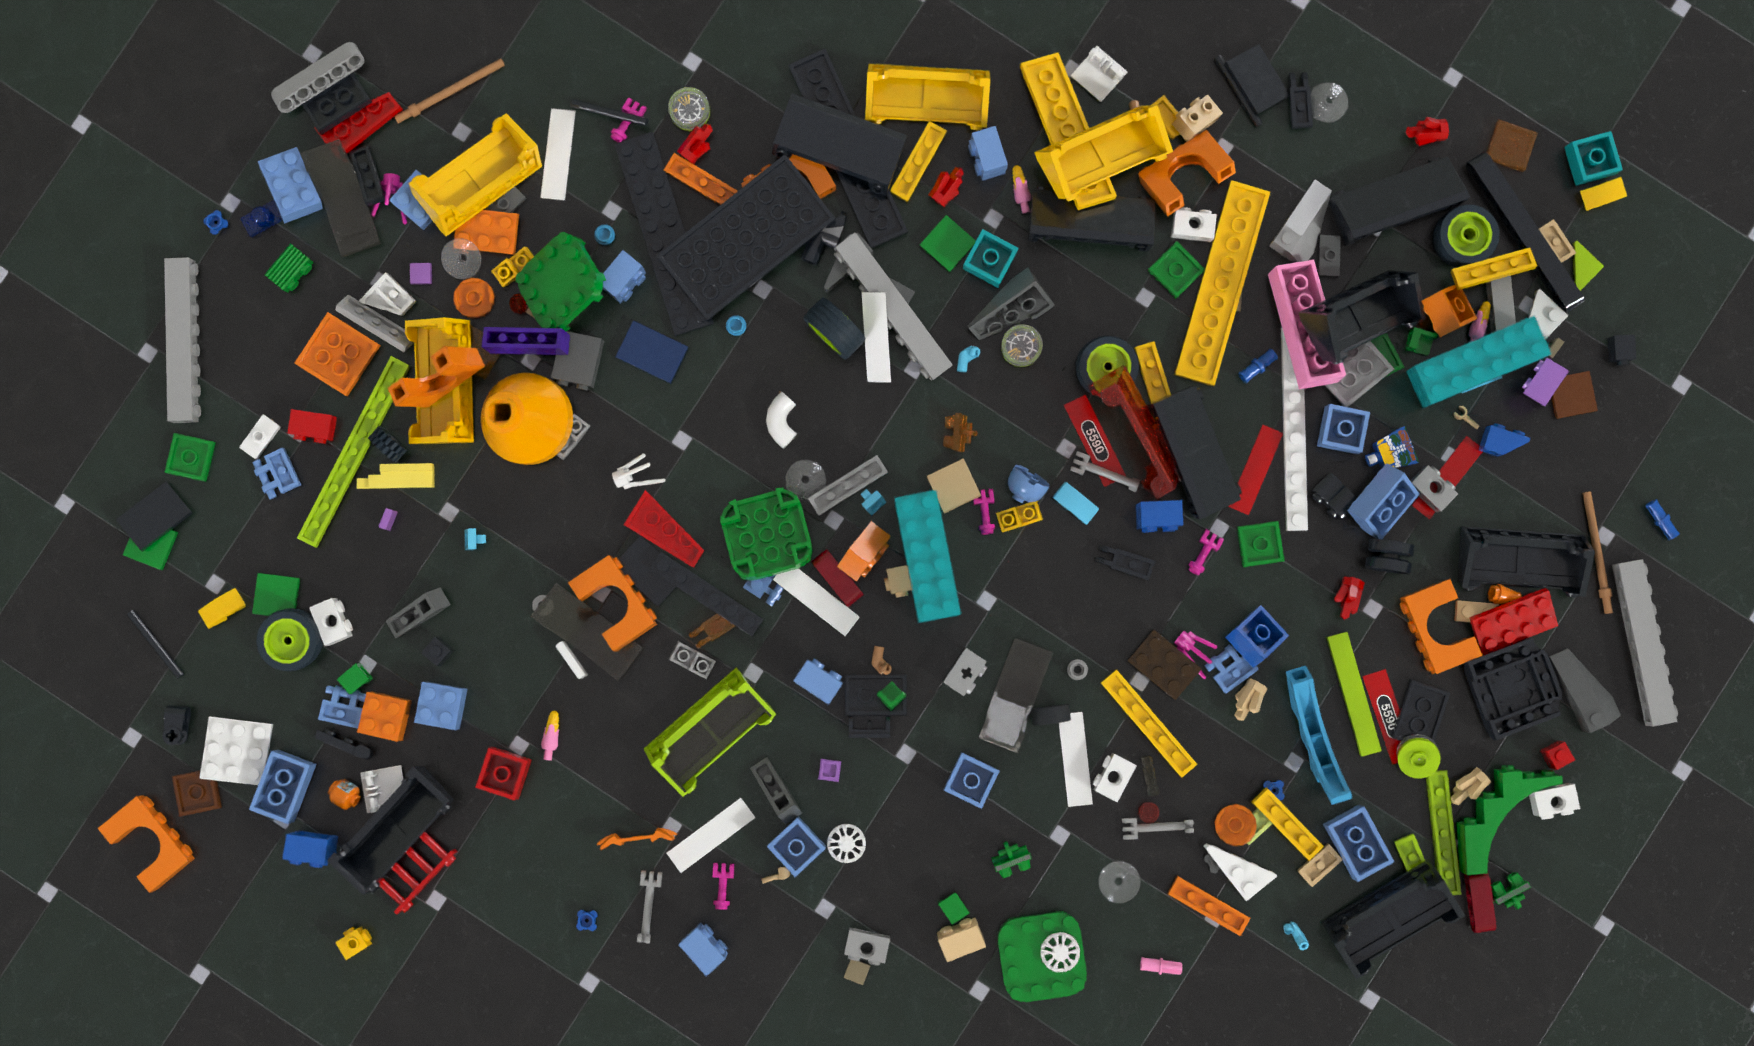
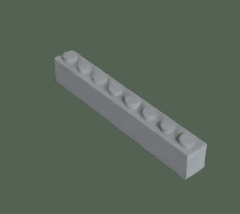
M853 233L834 248L836 251L834 253L835 257L840 263L844 262L848 267L846 272L852 280L857 279L860 283L858 288L861 292H885L887 327L889 330L893 328L897 334L895 336L896 340L901 346L905 345L909 350L907 354L914 363L916 361L921 366L919 371L925 379L930 378V380H934L950 368L952 363L857 234Z
M164 258L167 421L172 423L199 422L198 417L201 416V407L198 405V397H200L201 389L198 384L200 366L197 364V356L200 355V347L197 344V336H199L200 330L197 324L199 306L196 304V296L199 294L198 284L196 283L198 265L191 258Z
M1643 559L1612 564L1645 725L1658 726L1677 722L1678 710L1676 705L1673 704L1672 696L1674 691L1668 680L1669 668L1665 664V649L1659 638L1661 630L1655 619L1657 612L1651 600L1652 587L1647 581V565L1643 562Z

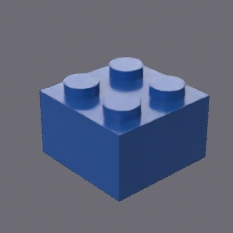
M1182 500L1151 501L1136 504L1137 529H1142V533L1155 532L1157 528H1163V532L1178 530V527L1183 525Z
M1260 605L1225 638L1254 668L1265 660L1289 635Z
M305 831L286 834L283 859L289 860L290 864L302 865V863H310L311 867L322 868L323 865H328L329 862L327 860L333 853H336L338 836Z

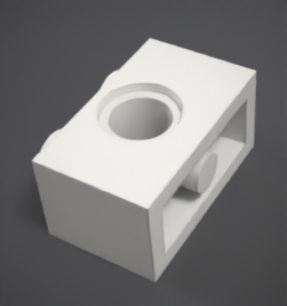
M1180 208L1173 214L1171 238L1212 242L1215 234L1217 214H1211L1212 211L1209 210L1193 212L1190 208ZM1189 220H1196L1199 227L1192 228L1189 225Z
M330 598L309 607L324 646H330L352 636L351 631L353 628L350 621L345 619L343 614L345 608L340 600ZM334 615L337 623L332 627L329 624V618Z
M1112 753L1111 756L1107 755L1102 764L1105 768L1101 775L1097 774L1093 785H1095V791L1118 802L1136 765ZM1111 771L1118 773V779L1115 782L1108 780V774Z
M1565 783L1550 786L1529 795L1533 815L1541 817V819L1553 818V814L1557 813L1570 815L1574 813L1573 810L1580 809L1575 784ZM1556 796L1558 804L1552 807L1551 800Z

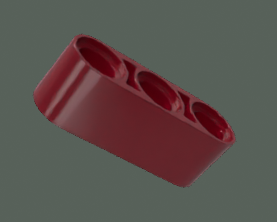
M827 549L811 561L847 607H850L864 595L853 580L837 567L839 563Z
M1488 872L1475 875L1465 874L1464 880L1469 918L1473 933L1495 931L1496 919Z

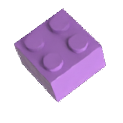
M1549 358L1545 362L1543 360L1539 361L1534 369L1537 372L1533 379L1529 377L1522 387L1525 389L1524 395L1544 407L1569 372Z

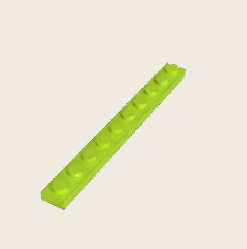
M392 356L390 357L297 539L313 547H318L371 444L368 437L381 425L393 402L388 387L400 378H405L411 367L410 365Z

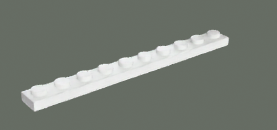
M1281 328L1286 531H1307L1304 389H1299L1283 328Z

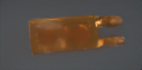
M716 614L689 633V636L691 638L696 637L703 630L706 631L708 637L696 644V647L699 649L736 626L719 614Z

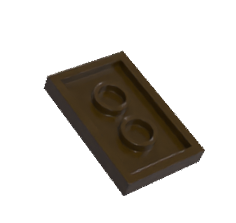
M1155 629L1151 631L1127 660L1174 700L1180 696L1202 670L1200 666Z

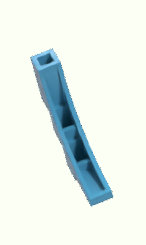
M1306 665L1286 671L1291 708L1299 722L1301 739L1308 750L1312 773L1317 782L1321 783L1332 805L1352 799L1351 791L1345 782L1327 737L1310 672Z

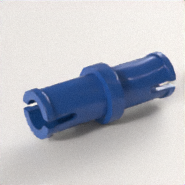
M1270 348L1258 359H1253L1248 367L1238 373L1240 379L1244 383H1248L1258 373L1262 374L1267 366L1278 359L1277 354Z
M1657 499L1645 505L1654 518L1655 525L1660 527L1667 540L1673 539L1680 534L1671 522L1670 515L1665 513Z

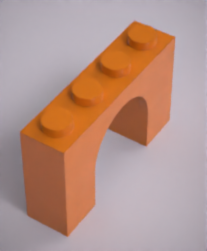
M1207 130L1195 135L1194 138L1185 144L1179 145L1173 152L1167 154L1166 159L1155 162L1138 173L1140 184L1167 217L1184 206L1182 193L1170 180L1173 173L1180 167L1190 164L1202 166L1218 184L1236 173L1234 161Z
M794 154L789 158L800 174L807 179L820 199L836 190V185L824 165ZM771 164L766 165L765 167H763V168L761 169V172H760V173H762V172H763L764 170H766L769 166H771ZM760 173L755 176L751 174L743 179L744 182L741 183L742 188Z
M442 347L430 356L437 373L424 378H400L388 387L395 406L430 407L485 367L477 348Z
M608 555L569 581L568 584L581 601L607 586L618 587L625 593L628 600V610L625 617L602 633L611 649L617 652L656 626L655 619L657 617L651 608L647 610L643 604L646 600L640 591L635 592L632 587L634 582L628 574L624 575L621 568H623V565L619 559Z
M1451 579L1440 581L1400 598V608L1403 614H1407L1409 619L1408 627L1412 634L1415 633L1417 649L1420 653H1423L1425 668L1431 674L1441 673L1483 656L1475 636L1466 637L1449 645H1441L1435 642L1428 633L1427 619L1432 610L1458 598Z
M141 795L136 796L102 824L98 830L110 844L118 843L139 826L147 827L156 833L160 841V853L157 859L137 876L150 893L159 889L195 858L192 856L193 852L190 847L180 841L178 832L167 825L165 816L155 810L153 801L149 797Z

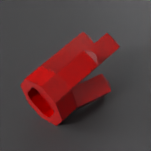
M1426 117L1424 121H1418L1415 127H1407L1405 133L1408 138L1416 137L1415 142L1421 146L1435 141L1446 140L1449 135V126L1446 119Z
M704 124L702 128L695 127L677 152L692 164H695L698 158L710 149L709 143L705 140L713 131L711 125Z
M955 167L950 175L948 172H941L928 195L938 204L945 207L951 199L959 194L958 187L963 182L961 177L964 174L962 168Z
M1344 577L1334 597L1336 602H1341L1342 610L1340 617L1344 620L1349 618L1350 613L1355 614L1358 611L1365 583L1360 579Z

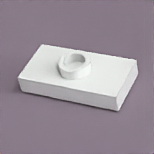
M263 414L239 448L258 460L281 426Z

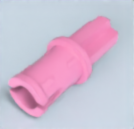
M1141 957L1140 970L1158 972L1159 975L1162 973L1180 975L1182 973V963L1166 961L1163 958L1158 960Z

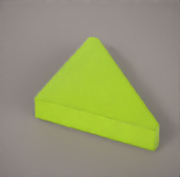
M1575 241L1573 243L1576 252L1573 260L1574 283L1581 291L1604 266L1584 246Z

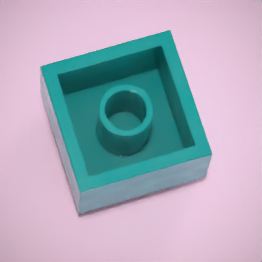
M1611 131L1572 141L1564 147L1575 186L1614 176L1623 170Z
M982 229L963 264V270L999 288L1019 248Z

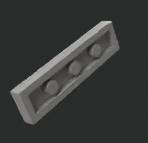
M347 295L336 305L335 310L402 352H405L414 344V342L407 339L405 329L350 295Z
M878 455L815 493L808 500L818 516L881 478L888 471Z

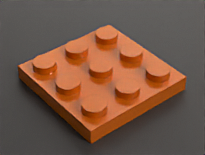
M327 312L295 361V364L348 397L381 345Z

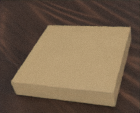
M964 458L927 476L932 489L937 492L938 501L944 513L981 496Z

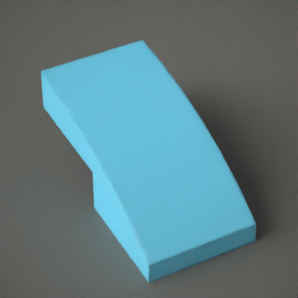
M1064 482L1052 497L1086 525L1099 510L1097 506L1067 482Z

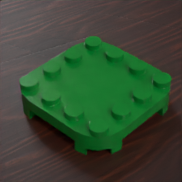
M561 232L554 237L516 275V282L518 283L520 293L537 323L542 328H562L564 331L570 329L568 324L593 301L599 302L602 299L603 281H606L605 275L598 271L584 247L586 243L581 238L566 232Z
M775 488L776 491L739 501L735 499L728 502L729 504L723 510L720 520L731 564L741 579L759 580L798 569L811 560L812 543L803 509L798 496L792 491L784 488Z
M1056 911L1017 918L1013 917L1007 919L1001 926L997 941L1003 981L1012 999L1020 1002H1032L1071 996L1083 990L1087 971L1079 925L1071 915L1064 911ZM1056 932L1071 935L1079 945L1080 956L1078 962L1066 972H1055L1049 969L1041 958L1040 950L1043 941L1049 935ZM1058 936V943H1062V936ZM1054 937L1048 941L1051 946L1056 944ZM1066 938L1064 945L1067 946L1072 941L1069 938ZM1045 946L1044 950L1052 952V948ZM1075 946L1068 948L1069 951L1076 949ZM1052 954L1044 955L1046 961L1052 958ZM1069 954V958L1075 960L1076 954ZM1054 959L1050 965L1054 966L1057 960ZM1068 959L1064 960L1068 966L1071 965ZM1060 961L1057 968H1064V963Z

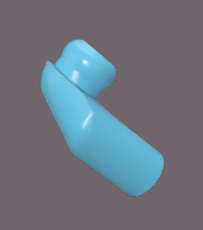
M969 346L959 353L958 372H967L968 362L980 355L978 347Z
M1294 922L1284 924L1285 934H1292L1299 949L1306 950L1309 947V943L1298 925Z

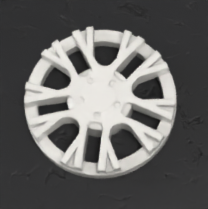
M841 824L830 832L827 847L835 860L842 863H850L862 856L866 847V840L863 832L858 827L852 824ZM847 827L854 829L851 835H847ZM840 828H843L845 835H841ZM835 832L840 836L839 840L832 838ZM858 832L860 835L857 838L853 839L852 836H854ZM862 839V846L855 845L856 840ZM838 842V846H831L830 844ZM855 847L860 850V853L858 854L852 849ZM839 848L841 851L836 856L832 850ZM842 851L846 852L844 859H841ZM850 851L853 852L855 856L852 859H848L847 854Z
M1056 932L1049 935L1043 941L1040 953L1042 961L1049 969L1055 972H1066L1077 964L1080 949L1077 941L1071 935ZM1058 936H1062V943H1058ZM1054 937L1056 944L1051 946L1048 941ZM1066 938H1069L1072 942L1067 946L1064 945ZM1045 946L1052 948V952L1044 950ZM1070 947H1076V949L1074 950H1068V948ZM1052 954V958L1046 961L1044 955ZM1069 954H1076L1075 960L1070 959ZM1056 959L1057 961L1054 966H1051L1050 964ZM1068 959L1071 965L1068 966L1064 960ZM1060 961L1064 963V968H1057Z

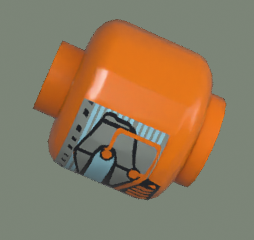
M346 779L333 782L328 790L330 802L344 810L352 806L355 807L360 801L359 787Z

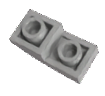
M573 414V426L570 437L563 449L557 454L562 460L569 455L590 428V425L576 414Z
M679 641L669 657V660L705 679H707L716 662Z

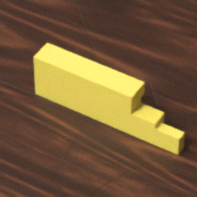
M380 464V475H368V478H357V489L434 488V464Z

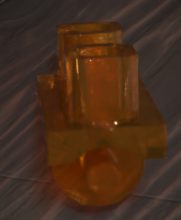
M955 413V416L945 418V427L954 429L953 436L944 437L943 446L957 452H964L965 443L971 444V436H977L978 432L972 431V423H967L966 415Z

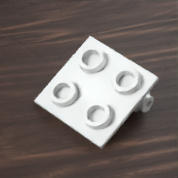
M1096 46L1089 52L1088 57L1073 72L1071 77L1102 102L1126 75L1127 71Z
M401 765L360 773L367 813L376 812L402 784L404 778Z

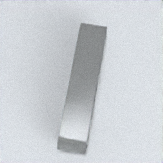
M352 42L345 43L275 87L271 92L272 99L280 112L288 113L360 68L364 63V58L356 44Z
M1511 276L1486 282L1487 299L1491 304L1489 315L1491 333H1494L1516 323Z

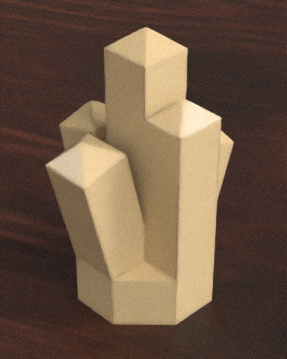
M1250 678L1245 686L1235 695L1238 701L1235 705L1237 707L1235 713L1237 720H1244L1249 711L1252 713L1259 712L1264 694L1267 691L1263 684Z
M1476 767L1471 773L1456 781V786L1453 788L1454 794L1451 796L1452 803L1459 805L1468 796L1471 799H1477L1491 781Z

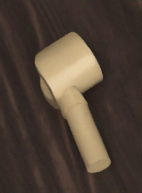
M1459 406V410L1464 415L1460 416L1454 412L1455 419H1463L1475 429H1478L1480 425L1467 415V409L1464 406Z
M779 867L778 874L762 878V882L766 883L777 879L784 880L790 876V871L786 867Z

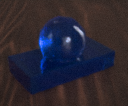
M274 200L263 206L255 207L251 213L240 218L251 237L283 220Z

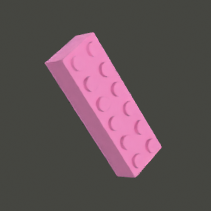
M1309 260L1275 266L1268 274L1299 389L1339 382L1346 376L1343 362L1332 364V362L1322 361L1299 317L1300 311L1325 300L1315 261Z

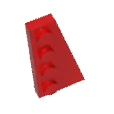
M389 92L371 100V104L322 135L314 127L339 160L403 110Z
M646 490L624 523L626 527L693 568L705 551Z

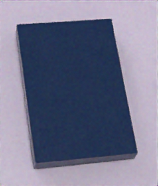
M633 321L617 352L616 358L671 384L689 347Z

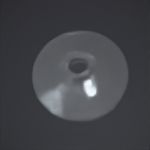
M1330 82L1321 83L1314 87L1311 91L1312 116L1318 121L1325 123L1339 120L1348 108V97L1345 91L1339 85ZM1326 98H1331L1333 103H1327Z
M458 238L444 246L441 253V261L449 275L458 279H467L474 276L480 269L481 254L474 243ZM461 254L466 256V261L461 259Z
M800 460L788 469L785 483L787 489L797 495L799 500L808 501L809 497L825 488L826 476L822 467L816 462ZM803 476L809 477L808 483L801 481Z
M1115 861L1105 866L1101 871L1099 887L1102 894L1108 900L1115 903H1125L1133 899L1138 893L1140 876L1131 864ZM1118 877L1122 878L1120 885L1115 884V880Z

